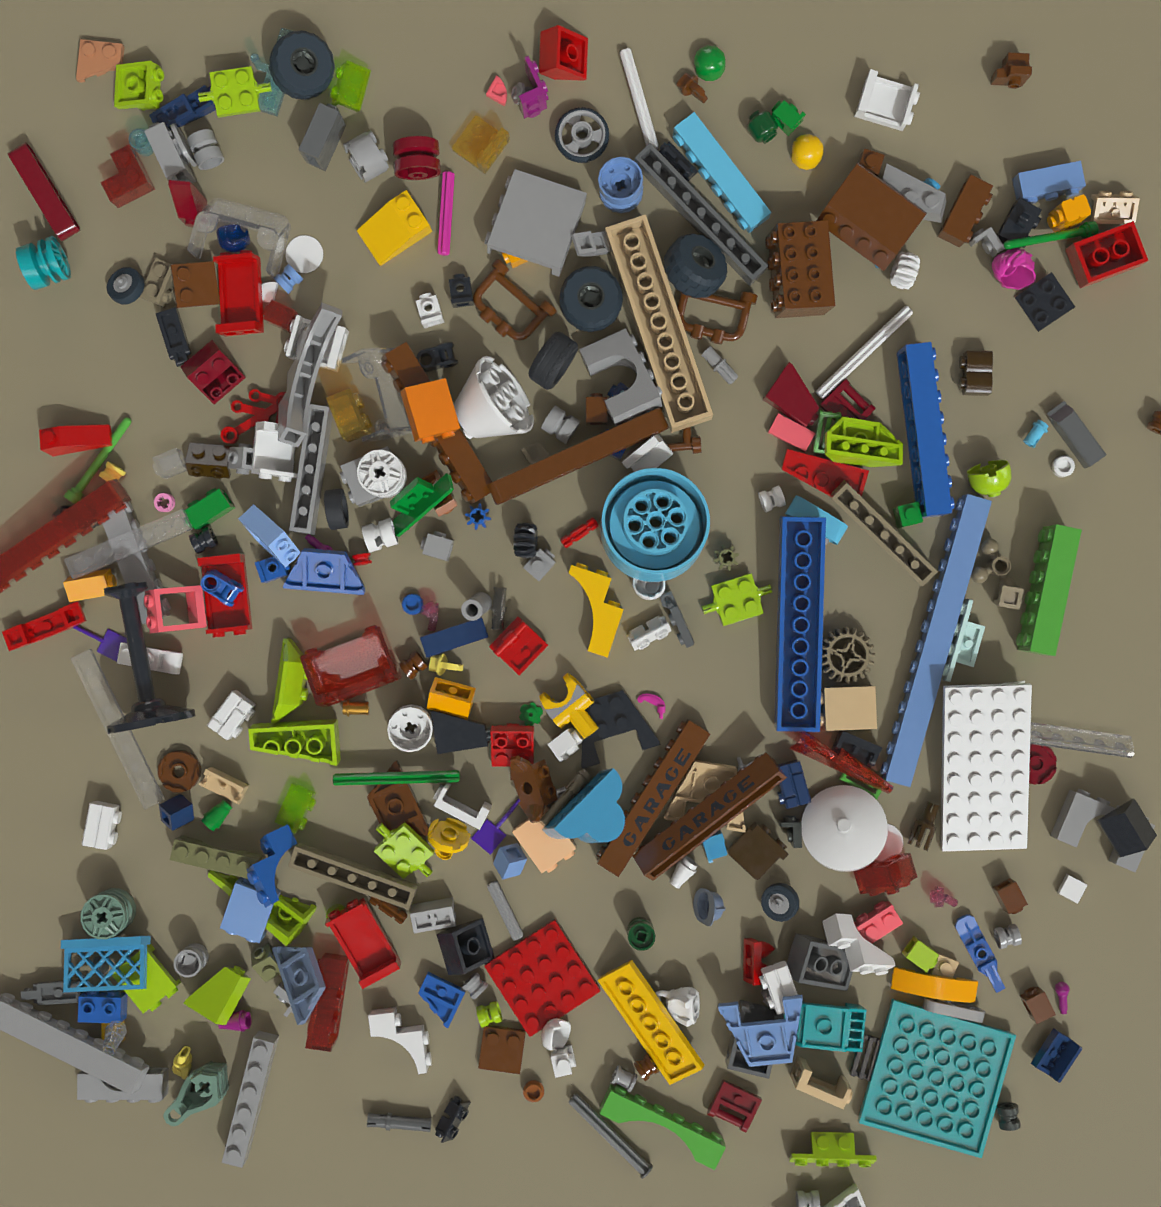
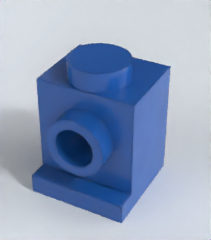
M274 557L255 562L261 583H268L288 576V570L291 569L290 564L285 568ZM271 564L276 565V570L274 572H271L270 570Z

